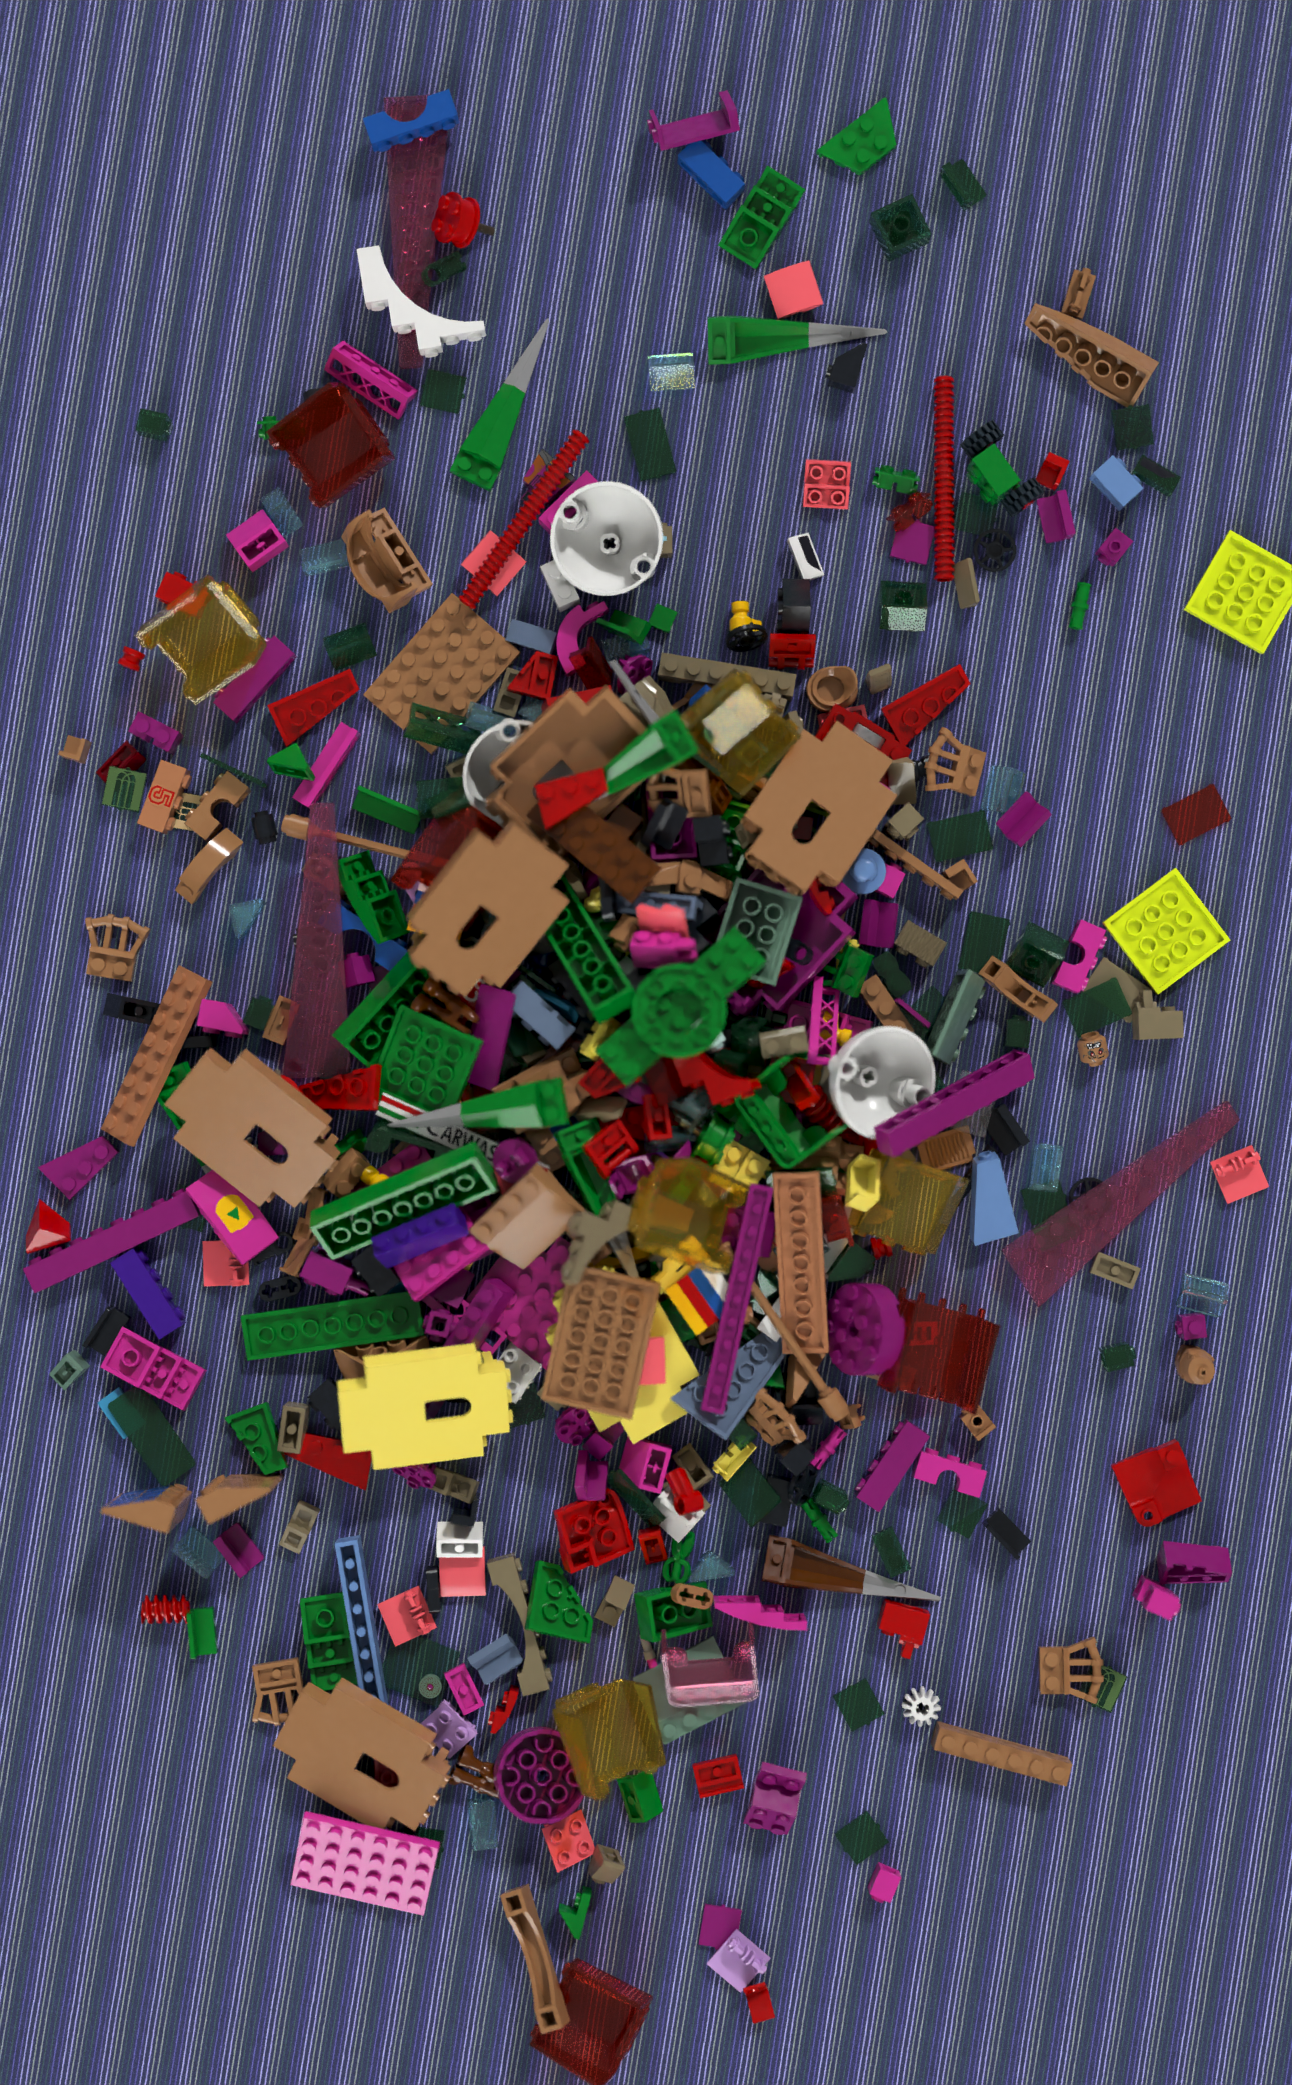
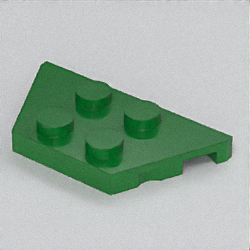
M886 97L821 146L816 154L820 157L824 156L835 161L836 165L847 167L851 172L861 176L896 148V140Z

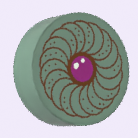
M427 1674L420 1680L419 1691L422 1696L431 1699L440 1694L442 1681L437 1675Z

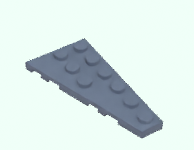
M762 1332L738 1349L724 1415L700 1409L708 1371L672 1396L670 1400L723 1440H726L755 1400L758 1391L765 1386L786 1356L782 1350V1337L775 1342Z

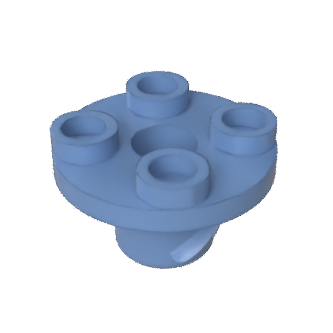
M862 848L842 878V882L856 894L872 893L882 885L885 879V863L875 851Z

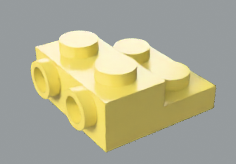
M733 1140L730 1145H725L722 1160L718 1165H713L707 1178L746 1200L750 1183L758 1184L761 1177L766 1179L772 1167L769 1166L770 1160Z

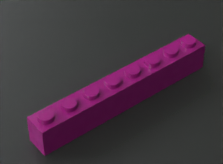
M1014 1049L874 1126L879 1151L891 1157L900 1156L907 1149L920 1145L922 1141L936 1136L941 1130L953 1126L959 1120L973 1115L975 1111L991 1105L993 1101L1007 1096L1009 1092L1025 1086L1027 1082L1035 1078L1030 1054Z
M184 1188L172 1193L173 1198L167 1201L161 1198L151 1203L152 1208L146 1211L140 1208L130 1213L132 1217L125 1221L122 1217L110 1223L111 1227L104 1231L100 1227L89 1232L91 1237L85 1240L79 1237L70 1241V1247L64 1250L60 1246L49 1251L50 1256L42 1259L39 1256L28 1261L29 1266L23 1268L24 1273L35 1294L201 1216L200 1208L185 1192Z
M499 1278L486 1279L443 1347L474 1343L476 1351H478L512 1299L515 1291ZM446 1399L425 1402L426 1420L434 1419Z

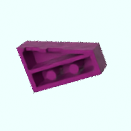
M1163 1541L1156 1558L1160 1584L1229 1582L1232 1575L1229 1550L1225 1547Z

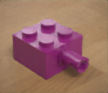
M318 1246L311 1250L300 1274L301 1277L305 1278V1283L312 1286L321 1285L325 1287V1292L334 1296L342 1295L345 1291L352 1290L368 1297L370 1290L367 1282L355 1277L351 1261L342 1257L332 1260L325 1249Z

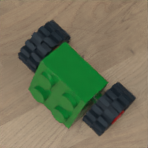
M992 420L987 424L985 423L981 428L979 427L960 444L971 460L966 470L968 472L967 477L973 485L976 484L981 490L980 495L986 503L989 502L993 507L1001 501L1010 516L1014 517L1037 501L1045 491L1035 477L1024 482L1022 485L1019 484L1020 478L995 445L1002 439L1004 434L995 421Z

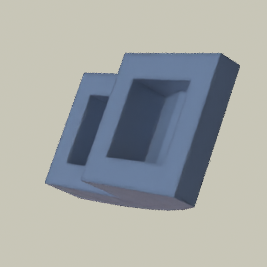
M512 619L505 640L515 645L527 647L532 651L552 654L557 640V633Z

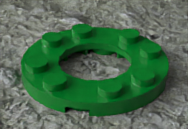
M671 964L656 969L641 982L634 995L632 1018L638 1035L650 1049L670 1058H688L704 1052L718 1039L725 1025L726 1002L720 986L707 972L693 965ZM681 988L691 991L702 1004L703 1013L701 1021L696 1028L688 1033H670L657 1020L656 1008L658 1001L665 993L673 989Z

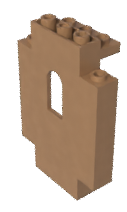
M607 685L586 704L569 687L489 763L492 769L490 771L491 775L498 782L500 780L504 782L485 799L487 804L485 808L493 817L498 815L504 821L502 823L503 827L512 820L547 846V840L551 836L526 816L538 802L533 795L534 785L561 759L575 774L601 767L604 768L647 728ZM644 780L587 806L603 819Z
M838 721L830 728L822 742L803 729L740 820L748 832L758 834L755 841L744 853V858L747 859V862L752 867L760 868L766 872L767 877L772 881L782 883L785 889L793 895L802 896L816 876L819 877V881L822 884L834 888L840 883L898 796L879 782L893 760ZM812 800L830 814L812 841L808 844H800L794 840L792 829Z
M512 820L508 822L494 841L475 828L407 914L410 922L409 926L415 931L411 937L413 945L408 950L411 957L410 961L420 969L422 967L428 969V974L436 981L443 980L448 984L446 987L456 995L461 993L466 997L482 975V979L490 986L496 984L501 988L568 904L569 900L566 895L553 885L569 865L563 858ZM482 905L498 918L473 948L464 949L457 944V934L477 908Z
M210 1048L164 1104L186 1121L173 1139L259 1207L264 1201L269 1203L276 1194L294 1208L300 1202L304 1205L312 1195L309 1192L313 1186L318 1188L325 1179L323 1174L326 1170L331 1172L339 1163L336 1158L340 1151L334 1146L339 1138L331 1133L327 1140L323 1138L331 1129L328 1124L333 1118L247 1049L231 1065ZM256 1124L287 1149L288 1158L285 1162L275 1163L244 1139Z
M344 1678L338 1682L331 1694L308 1682L301 1691L273 1744L277 1749L296 1759L287 1777L289 1780L364 1825L381 1829L386 1827L390 1829L395 1820L414 1831L420 1823L424 1825L430 1815V1812L427 1811L429 1806L434 1807L440 1797V1794L437 1793L438 1789H444L450 1779L447 1773L451 1766L448 1765L449 1761L446 1760L450 1751L441 1747L436 1757L431 1755L437 1745L433 1743L437 1735L435 1732ZM363 1752L394 1770L399 1777V1784L393 1788L386 1787L355 1769Z

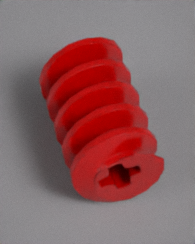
M813 1085L821 1099L807 1107L804 1114L810 1116L809 1121L811 1123L824 1127L830 1133L840 1126L842 1118L837 1113L836 1108L833 1107V1103L828 1099L827 1094L823 1092V1088L820 1085Z
M173 1594L171 1601H168L167 1595H163L162 1601H159L157 1595H154L153 1601H150L149 1596L145 1595L141 1607V1622L144 1624L147 1619L148 1624H153L156 1618L157 1623L162 1624L165 1618L166 1623L171 1624L173 1618L176 1623H181L183 1618L184 1622L187 1623L186 1615L191 1609L190 1601L186 1600L185 1594H182L180 1601H177L176 1594Z

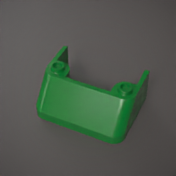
M791 1053L777 1060L755 1078L759 1080L761 1088L754 1090L755 1095L744 1099L741 1096L735 1098L736 1106L777 1163L786 1169L796 1166L849 1127L845 1123L830 1133L820 1125H814L805 1130L779 1093L787 1087L788 1080L781 1068L797 1056L796 1053Z

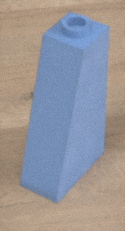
M984 1151L973 1158L969 1235L975 1246L1019 1233L1001 1162L995 1151Z

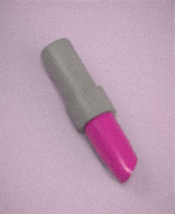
M640 1639L645 1660H647L649 1669L657 1666L655 1651L652 1649L651 1642Z

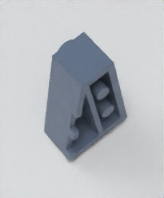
M521 979L511 989L510 992L516 995L512 1016L517 1013L523 1018L520 1022L530 1032L534 1028L540 1034L537 1038L547 1047L551 1044L558 1049L575 1028Z

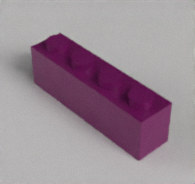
M273 636L271 639L269 637L266 638L260 645L261 650L256 655L252 654L246 660L244 669L241 672H235L230 678L231 683L226 688H221L214 696L215 700L213 703L236 724L297 658L276 636Z
M907 1419L896 1424L892 1431L894 1433L890 1441L886 1440L880 1448L881 1455L877 1460H872L867 1468L869 1473L865 1479L860 1478L854 1488L856 1490V1497L878 1512L881 1511L930 1437L928 1433Z

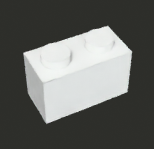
M554 560L540 566L559 612L580 604V598L574 585L563 576Z
M437 1522V1558H483V1522H475L474 1527L451 1524V1522Z

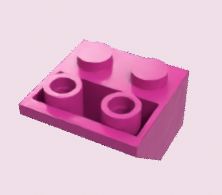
M263 509L226 534L252 573L289 547Z
M207 999L201 1000L197 1026L203 1027V1032L220 1034V1030L225 1031V1036L242 1038L243 1034L249 1035L250 1030L232 1004Z
M627 1436L616 1479L639 1489L661 1494L672 1446L644 1438L633 1444L629 1436Z

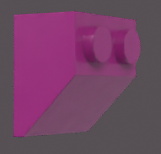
M738 1202L725 1206L719 1246L724 1242H730L729 1246L734 1253L745 1204ZM769 1210L759 1257H771L775 1233L774 1211Z

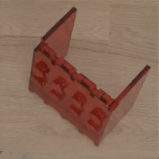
M901 1287L897 1298L899 1302L897 1309L899 1317H903L904 1320L903 1345L893 1367L886 1369L881 1375H878L877 1386L895 1395L898 1388L899 1391L916 1394L918 1391L919 1396L937 1400L939 1396V1401L956 1404V1406L976 1415L1000 1325L984 1319L985 1309L980 1308L977 1316L966 1313L967 1304L961 1303L959 1310L955 1311L945 1308V1298L939 1299L938 1306L925 1303L926 1294L922 1292L919 1293L917 1300L906 1298L907 1289Z

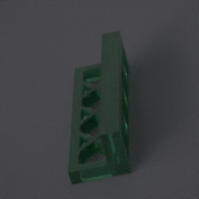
M412 702L409 721L404 729L403 737L467 755L472 745L482 735L481 731L486 732L494 727V725ZM416 712L422 713L427 718L422 719L419 717H415ZM438 719L445 720L448 725L441 724ZM459 726H467L470 731H464Z

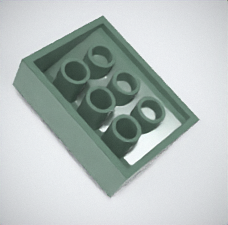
M738 877L736 878L717 941L735 926L766 960V965L751 979L776 986L803 897Z
M965 969L956 972L925 1044L932 1058L946 1065H950L951 1061L955 1062L959 1054L958 1044L966 1038L968 1033L967 1023L975 1017L977 1012L976 1002L978 999L981 1000L986 991V987H984L985 980L972 970Z
M714 1636L633 1677L664 1745L746 1703L745 1696Z

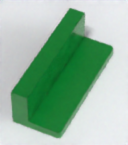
M358 785V794L352 809L415 835L423 817L422 812Z

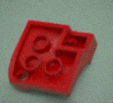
M1176 1439L1155 1448L1150 1447L1111 1465L1134 1518L1142 1526H1153L1172 1514L1202 1502L1185 1455ZM1146 1512H1151L1149 1519H1144Z
M606 1487V1496L603 1501H575L553 1511L559 1533V1553L564 1570L571 1574L590 1565L597 1567L635 1550L621 1501L618 1495L608 1487Z

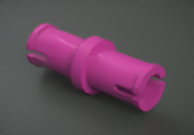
M835 1425V1428L828 1437L819 1443L821 1446L814 1453L815 1458L810 1463L820 1470L829 1456L835 1454L836 1447L847 1436V1433Z

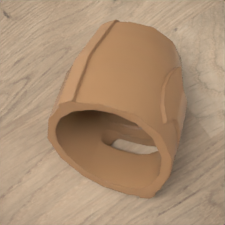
M1181 1345L1175 1356L1177 1374L1188 1383L1207 1385L1215 1374V1359L1200 1347Z

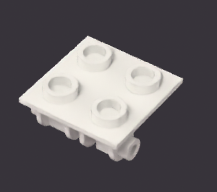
M510 1342L498 1361L503 1360L505 1369L509 1368L511 1382L507 1383V1389L511 1390L512 1402L516 1404L518 1400L522 1399L521 1396L526 1389L530 1388L529 1384L534 1382L533 1379L538 1372L542 1371V1364L533 1360Z
M668 1485L645 1513L679 1543L702 1518L705 1512L701 1510L682 1516L678 1515L673 1504L674 1495Z

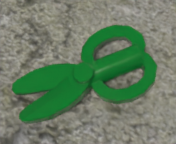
M690 1531L687 1534L683 1545L682 1540L678 1543L672 1538L671 1547L674 1557L668 1558L665 1561L662 1570L663 1577L667 1582H675L676 1584L686 1583L690 1578L691 1567L685 1559L693 1549L695 1542L694 1532ZM674 1562L672 1573L670 1576L669 1567ZM682 1565H683L684 1568H685V1571H684L683 1577L680 1579L681 1570H682Z

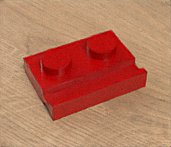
M737 1754L692 1764L700 1799L744 1788Z

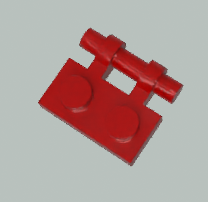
M770 633L769 657L777 658H769L768 667H777V669L797 667L798 670L814 668V659L805 658H815L816 634Z

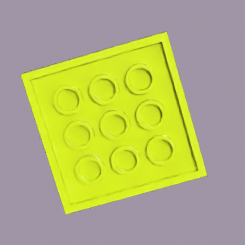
M1229 530L1183 610L1256 652L1263 654L1292 605V565Z
M1177 868L1171 870L1102 922L1156 995L1160 994L1230 941L1229 937Z

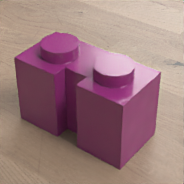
M139 711L128 730L134 736L148 743L153 738V745L172 755L176 752L184 736L179 731Z

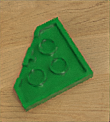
M541 1560L536 1561L525 1630L584 1644L590 1643L593 1619L589 1612L586 1613L580 1603L581 1599L573 1586L567 1582L563 1575L564 1571L560 1565Z

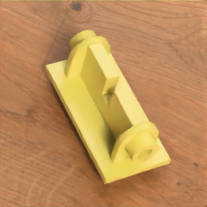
M610 1018L599 1025L596 1020L591 1028L595 1033L593 1036L588 1033L584 1042L580 1045L581 1050L579 1052L597 1062L600 1057L595 1050L617 1031L621 1023L614 1018Z
M744 1434L736 1436V1439L727 1448L729 1451L727 1453L724 1452L716 1462H713L714 1466L712 1469L727 1482L757 1448Z

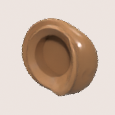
M830 666L816 671L811 675L806 685L809 702L813 707L823 712H829L834 703L843 708L850 706L858 695L856 673L847 666Z

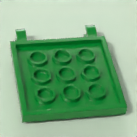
M400 1004L377 1063L382 1065L378 1106L383 1093L426 1112L458 1104L484 1041L473 1035L460 1032L425 1013L416 1012L406 1004Z

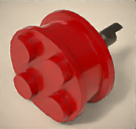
M449 192L440 197L435 218L431 225V229L434 231L435 237L439 242H452L457 248H465L472 242L476 232L492 236L495 233L494 227L479 223L480 207L476 199L471 197L463 199L456 192Z

